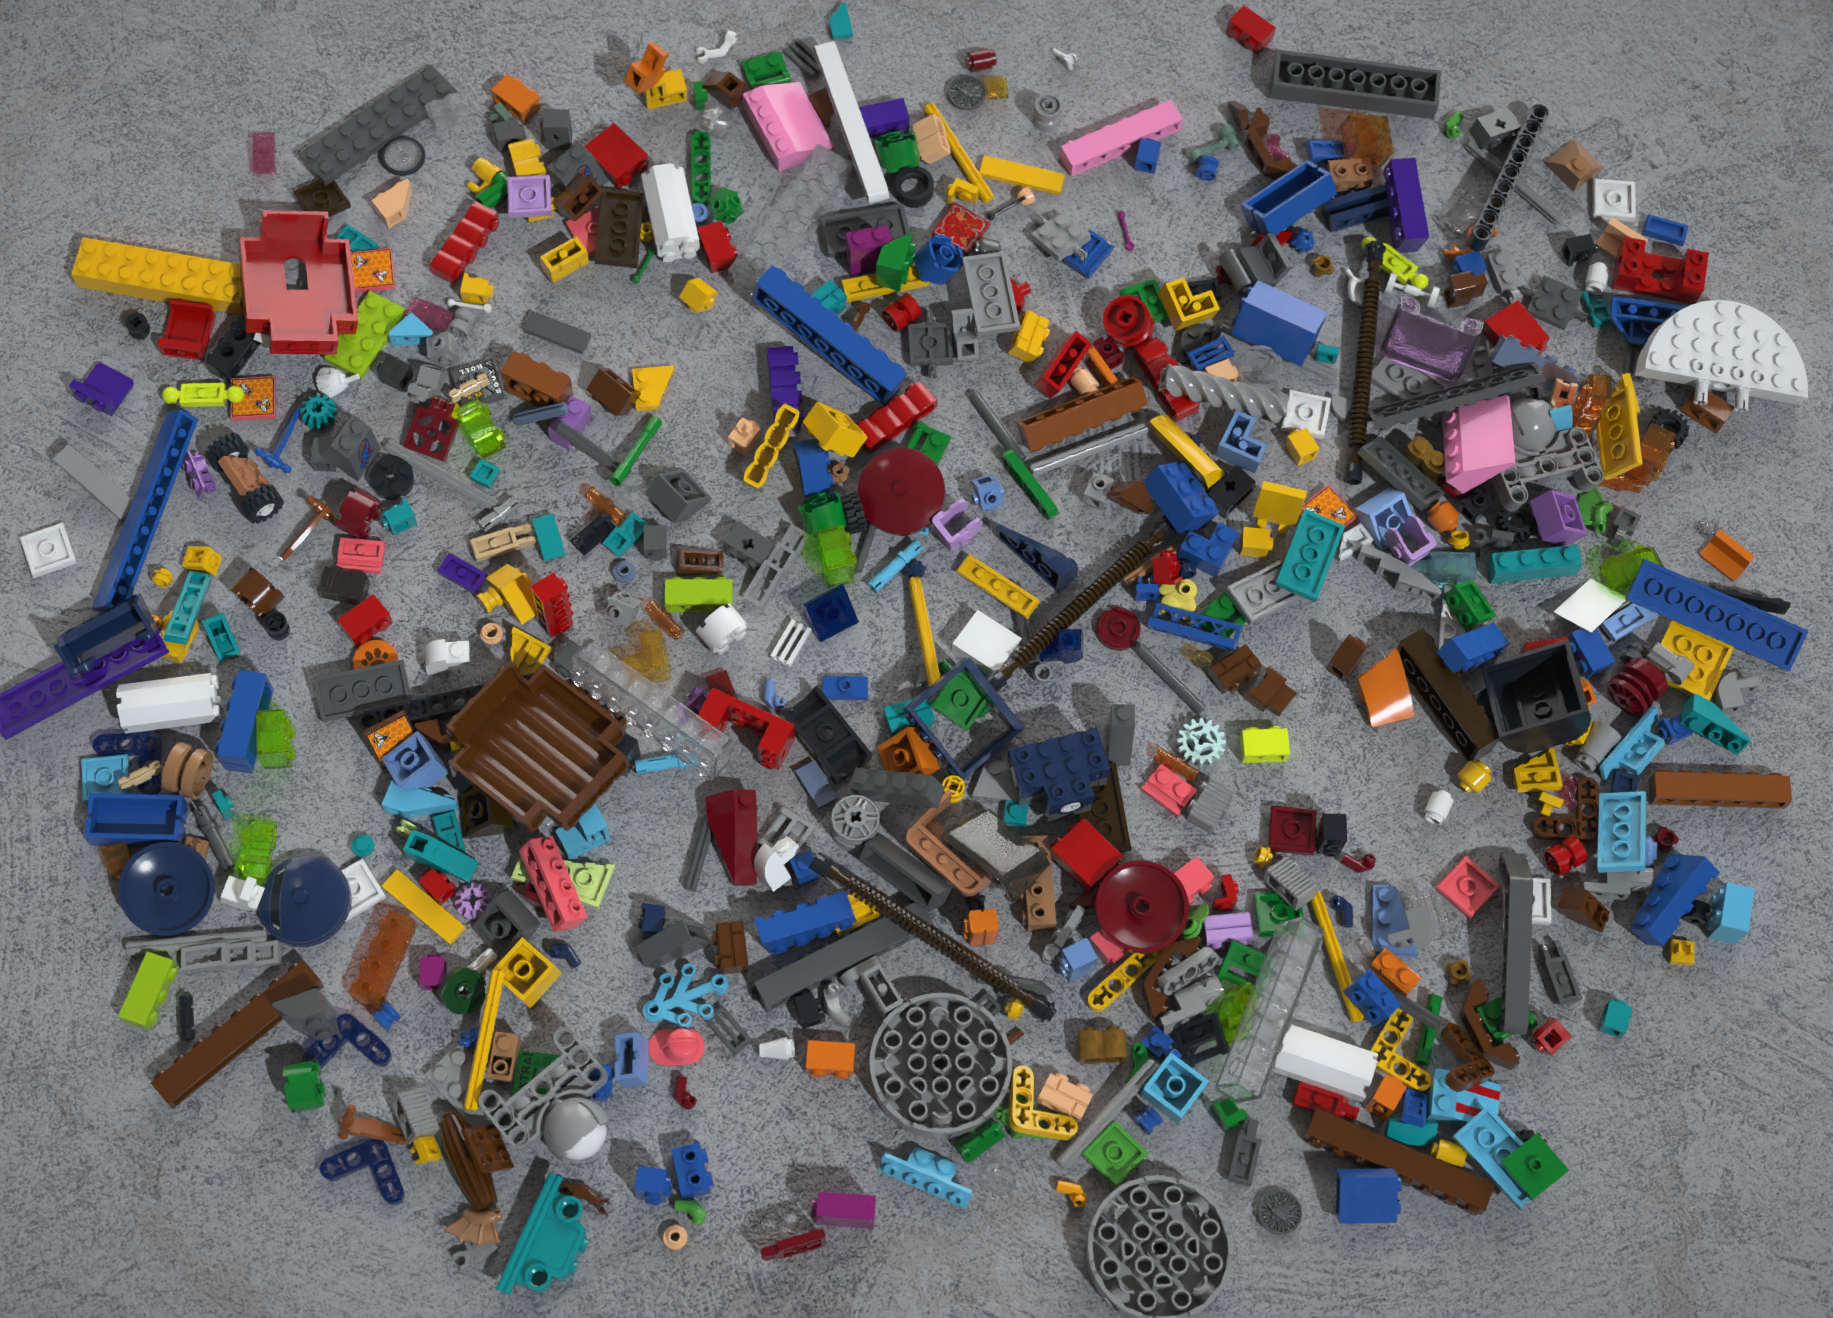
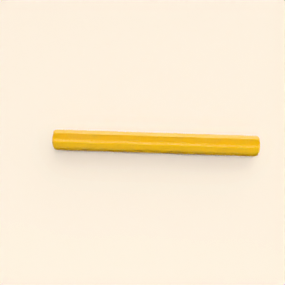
M932 102L926 104L924 111L927 116L936 114L942 119L950 151L971 184L979 187V196L984 203L992 201L993 193L935 104Z
M913 576L908 581L928 685L930 686L940 678V672L920 577L914 578Z
M1316 891L1315 898L1310 903L1350 1020L1352 1023L1360 1022L1364 1019V1015L1343 992L1352 981L1320 891Z
M492 970L490 974L464 1102V1108L470 1111H476L479 1105V1097L481 1095L505 975L501 970Z

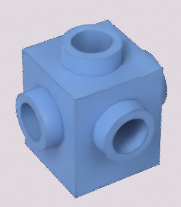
M992 474L971 480L974 490L971 493V497L975 505H978L983 511H992L997 506L1003 505V487Z

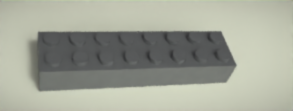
M1277 50L1273 63L1270 98L1434 119L1439 106L1441 70Z

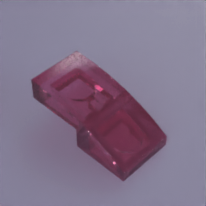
M275 132L253 133V173L276 174Z
M414 297L404 313L407 317L412 312L429 329L440 332L446 331L454 318L452 312Z

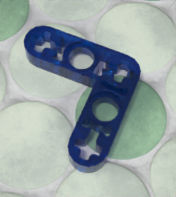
M154 732L102 734L97 736L92 744L93 749L100 757L121 754L138 756V769L144 767V763L150 759L159 761L162 764V742ZM127 739L132 740L133 746L130 749L124 750L121 748L123 741ZM139 739L141 743H149V739H153L156 743H153L148 748L146 744H138L137 740ZM116 740L117 750H115L113 746H106L105 750H102L99 747L102 746L103 742L105 741L108 745H115L114 741ZM161 774L157 776L152 775L151 782L155 786H152L150 791H147L144 787L148 786V780L139 784L138 789L142 794L158 795L161 790Z
M342 1014L337 1017L338 1030L343 1038L340 1039L337 1034L330 1036L336 1039V1045L331 1049L324 1048V1040L315 1041L303 1054L301 1060L302 1062H307L309 1057L315 1058L319 1054V1051L316 1049L320 1047L323 1053L327 1054L325 1057L322 1054L317 1057V1061H319L322 1069L347 1041L378 1067L388 1065L392 1060V1053L384 1042L350 1014ZM343 1021L346 1023L351 1021V1028L349 1030L347 1028L342 1030L343 1026L341 1023ZM363 1034L368 1035L370 1042L366 1046H359L357 1044L358 1037ZM373 1046H375V1048L379 1052H383L385 1050L384 1054L386 1058H379L378 1060H376L377 1055L374 1051L371 1050Z
M371 1139L326 1158L320 1164V1173L327 1181H336L371 1166L386 1203L393 1206L399 1205L405 1198L404 1187L389 1149L383 1140ZM376 1144L379 1147H383L380 1150L383 1158L382 1161H378L375 1153H370L374 1150L373 1146ZM354 1153L359 1154L361 1157L359 1164L350 1166L347 1162L348 1157ZM339 1159L343 1160V1164L347 1168L343 1171V1168L340 1166L334 1170L335 1174L333 1175L329 1172L325 1173L328 1170L329 1164H332L334 1167L341 1165ZM382 1166H390L392 1168V1173L389 1177L381 1178L378 1172ZM392 1182L396 1191L400 1190L397 1193V1198L394 1200L392 1197H387L391 1193L387 1185Z

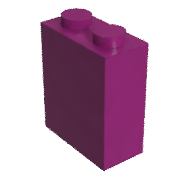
M888 225L846 233V262L850 276L876 272V264L882 246L892 242Z
M818 1192V1198H813L812 1218H816V1225L874 1229L876 1196Z

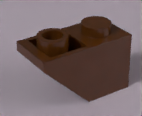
M715 71L702 83L703 89H707L708 93L731 110L743 100V93L746 92L745 83L731 72Z
M1349 634L1330 660L1326 670L1342 682H1345L1360 664L1367 646H1365L1360 638Z
M1564 888L1557 909L1568 919L1598 932H1603L1610 914L1585 889Z

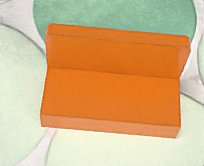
M1721 529L1699 554L1702 559L1731 582H1734L1755 557Z

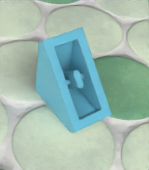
M412 312L389 331L392 346L427 345L426 339L434 336L433 331Z

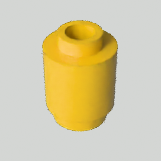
M1439 1139L1437 1143L1433 1142L1430 1156H1433V1158L1461 1168L1465 1163L1467 1155L1458 1144Z

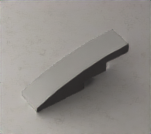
M69 444L65 446L53 458L54 463L68 473L93 499L120 521L126 519L133 501Z
M791 524L781 542L778 541L768 559H765L744 593L743 598L763 608L799 557L811 535Z
M1362 544L1357 561L1376 566L1375 575L1396 581L1395 590L1435 603L1437 602L1442 590L1424 575L1393 556Z
M278 940L260 943L247 941L233 944L219 942L181 948L182 972L238 970L281 965V942Z

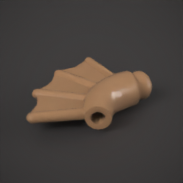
M466 1208L462 1217L445 1228L444 1232L457 1237L459 1243L468 1241L477 1246L485 1243L499 1244L500 1238L496 1221H501L503 1216L499 1208L482 1211Z

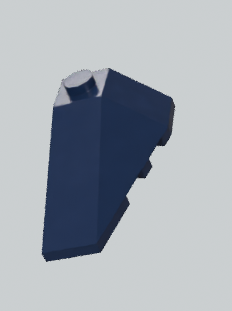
M1003 525L997 526L996 537L1058 594L1077 577L1079 568L1071 557L1067 558L1063 553Z

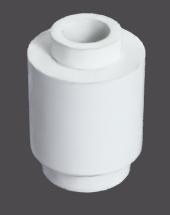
M1596 262L1588 268L1584 285L1586 291L1591 295H1600L1606 289L1610 269L1604 263Z
M1444 790L1432 792L1424 810V819L1432 824L1441 825L1442 821L1446 820L1454 802L1451 794Z

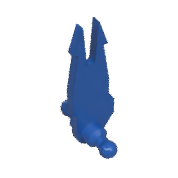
M296 408L295 411H292L271 453L264 452L262 448L255 449V455L262 457L268 467L281 469L284 473L291 472V466L284 464L283 460L279 457L291 435L300 409Z

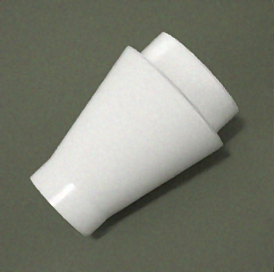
M784 1037L767 1043H760V1057L782 1060L794 1058V1040Z

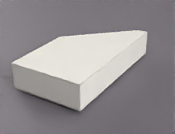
M1362 523L1343 533L1338 555L1339 562L1358 552L1362 544L1368 546L1373 543L1374 539Z

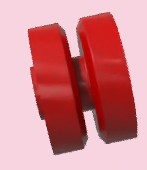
M1131 295L1120 296L1112 300L1105 308L1103 326L1114 343L1119 347L1134 349L1135 346L1152 338L1155 330L1154 318L1145 303L1138 297Z

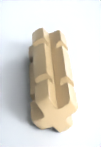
M482 373L476 376L477 379L472 378L459 385L458 389L450 390L448 392L449 398L453 403L461 400L462 396L465 398L478 391L479 387L483 388L489 385L488 377Z
M154 761L149 764V767L144 766L130 773L129 777L124 776L118 779L121 790L127 791L132 788V785L137 786L151 779L152 775L157 776L161 774L163 768L159 761Z

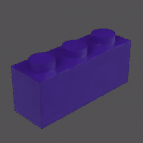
M904 98L859 107L870 138H880V136L895 131H902L903 133L909 130L910 118Z

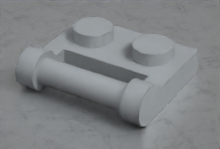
M781 806L777 812L778 816L762 838L759 837L757 840V846L759 848L763 844H767L771 848L775 846L770 841L784 821L789 820L791 821L778 841L788 836L802 849L814 832L815 826Z

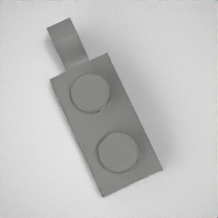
M1508 250L1488 254L1486 260L1499 293H1506L1509 303H1514L1522 297L1520 293L1522 285Z

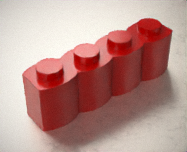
M475 201L468 209L465 217L458 223L453 234L445 241L442 249L430 263L431 273L451 284L461 280L465 273L464 268L474 262L477 255L476 252L486 245L488 241L487 236L497 230L500 223L498 213Z
M1154 337L1135 346L1133 356L1144 371L1149 383L1155 389L1159 399L1165 405L1171 418L1178 422L1198 412L1200 402H1193L1187 394L1174 397L1167 389L1158 392L1161 370L1166 368L1168 363L1172 366H1178V363L1167 354L1168 348L1165 342L1160 341L1158 337Z
M922 382L909 385L904 394L892 397L887 406L883 408L878 407L871 413L870 418L866 420L861 419L856 423L868 437L862 445L864 450L870 455L880 449L885 443L914 425L916 421L931 413L937 407V399Z

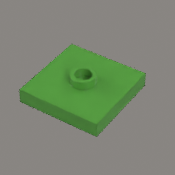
M1113 1120L1081 1153V1156L1116 1188L1149 1153Z

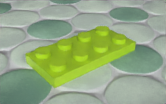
M369 291L357 309L358 325L356 334H340L338 336L337 354L324 356L325 362L352 376L359 374L360 380L365 377L390 340L389 331L407 315V309L372 291Z

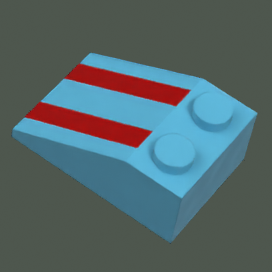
M1435 1068L1430 1074L1432 1080L1428 1090L1426 1120L1434 1119L1438 1123L1464 1127L1487 1105L1498 1115L1500 1084L1487 1081L1470 1089L1455 1092L1445 1083V1076L1450 1070Z

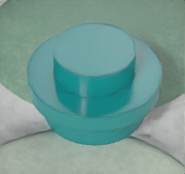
M365 834L356 836L351 843L352 852L358 857L369 856L375 848L373 839Z

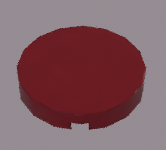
M1115 607L1107 612H1103L1097 621L1096 627L1099 641L1105 647L1116 651L1127 650L1135 645L1141 630L1137 616L1130 610L1121 607Z

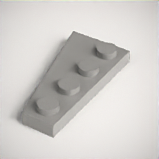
M993 757L985 761L972 799L985 798L1001 802V800L1017 801L1006 762ZM1041 801L1028 803L1042 807Z

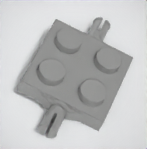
M1061 212L1051 220H1046L1040 214L1035 217L1034 221L1041 227L1031 233V239L1058 262L1072 254L1077 255L1081 260L1087 258L1088 253L1081 249V247L1091 240V234L1066 213Z

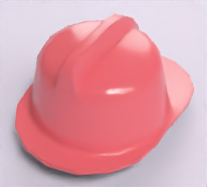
M690 1028L659 1030L649 1040V1056L654 1062L664 1066L694 1064L702 1057L705 1048L702 1036Z

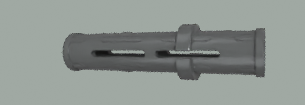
M201 806L199 807L200 811L195 809L193 813L202 828L201 833L207 837L223 872L230 871V866L234 869L237 864L218 830L220 828L218 823L214 822L209 813L208 807Z

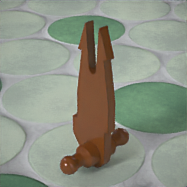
M313 496L306 498V502L313 506L315 513L279 558L285 561L322 518L329 520L335 526V520L338 518L333 516L330 506L317 502Z
M353 1104L347 1106V1112L339 1119L341 1130L339 1138L342 1140L347 1139L349 1134L356 1137L361 1135L377 1140L413 1145V1143L407 1144L406 1139L403 1138L404 1134L399 1128L366 1117L365 1119L356 1117L354 1115L356 1107Z

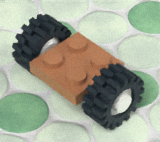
M228 433L225 437H219L218 441L214 440L213 445L208 446V449L205 451V457L214 470L225 472L238 493L244 495V501L240 502V508L249 522L252 524L255 522L259 524L261 520L265 522L267 518L271 519L273 514H277L278 510L282 509L284 500L276 488L270 485L267 478L261 474L257 463L247 458L249 450L239 434L232 433L230 435Z

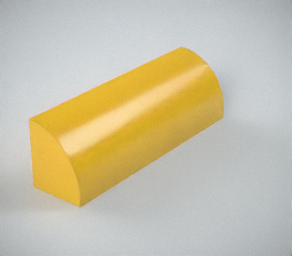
M1159 415L1149 421L1154 434L1181 461H1184L1191 468V472L1207 488H1210L1225 475L1224 471L1168 415Z

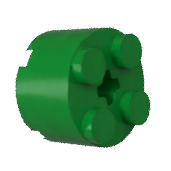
M895 131L880 136V141H874L879 165L881 168L887 169L888 173L897 172L901 167L907 166L911 168L919 165L920 154L914 131H908V134L903 135L902 131Z
M832 491L833 495L821 492L803 500V506L798 505L797 508L806 533L813 534L814 538H821L826 535V532L842 530L847 526V518L839 492Z
M312 1060L283 1066V1077L288 1076L284 1089L291 1113L325 1106L324 1097H326L324 1083H320L321 1067L319 1061Z

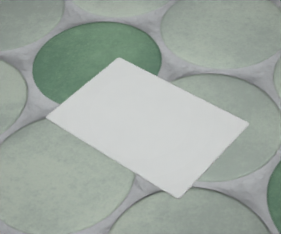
M1589 579L1558 607L1554 613L1592 632L1626 601V597L1593 579Z

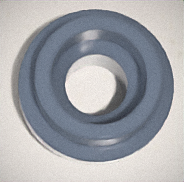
M622 561L616 564L613 573L617 581L628 583L634 579L636 570L632 563ZM622 569H628V570H629V571H628L627 573H625V574H623V573L620 572Z

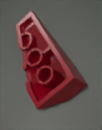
M733 789L706 796L704 798L706 822L708 827L712 829L715 837L714 841L716 846L720 848L724 858V865L733 886H756L757 873L754 867L757 854L756 791L751 789Z

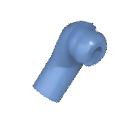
M766 680L764 682L763 701L772 710L780 711L786 704L785 699L775 694L776 682Z

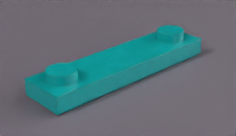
M189 571L164 633V641L187 645L210 586L211 574Z

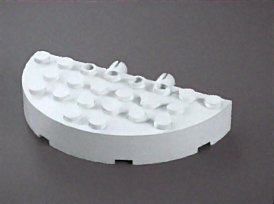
M1703 301L1680 310L1658 326L1649 336L1648 341L1640 352L1636 365V376L1695 386L1693 403L1698 404L1699 402V405H1706L1708 403V389L1735 393L1734 411L1738 412V409H1740L1739 412L1748 411L1749 396L1796 405L1808 398V382L1805 367L1795 344L1788 334L1766 314L1753 307L1734 301Z

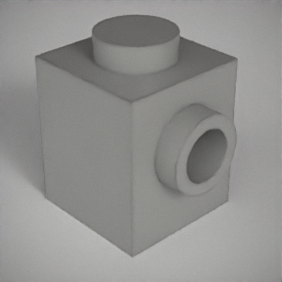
M1094 472L1083 494L1082 503L1102 511L1108 499L1106 496L1107 492L1113 487L1114 480L1105 474Z

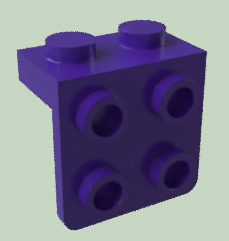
M98 363L83 383L73 379L69 387L73 393L72 396L77 401L86 403L96 411L104 412L112 417L134 386V381L130 377L102 363Z

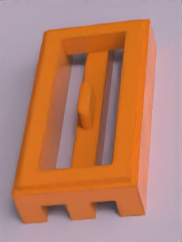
M1095 347L1089 349L1086 362L1103 386L1107 387L1116 383L1118 379Z

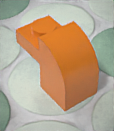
M648 43L642 60L630 64L624 82L638 94L651 89L666 72L663 66L669 54L656 43Z

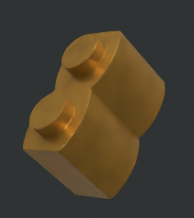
M1417 436L1407 445L1403 456L1436 484L1446 474L1444 455L1434 450L1430 442L1421 436Z
M1109 1026L1103 1031L1096 1030L1095 1027H1086L1077 1034L1079 1064L1126 1062L1128 1056L1125 1030L1119 1029L1118 1026Z

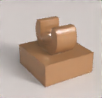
M187 836L184 845L198 852L206 860L210 848L209 841Z

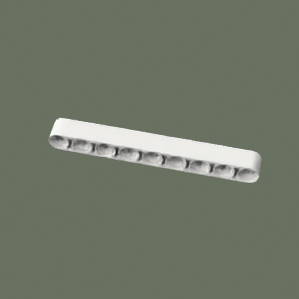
M834 41L813 46L818 67L867 203L873 204L890 198L888 187Z

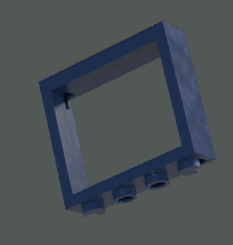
M964 657L902 708L906 713L904 715L905 719L912 726L915 724L920 730L918 732L920 738L926 744L929 742L934 748L932 750L934 756L939 761L943 760L948 766L946 770L949 775L959 776L962 780L1025 729L970 657ZM963 670L1008 729L960 768L914 709Z

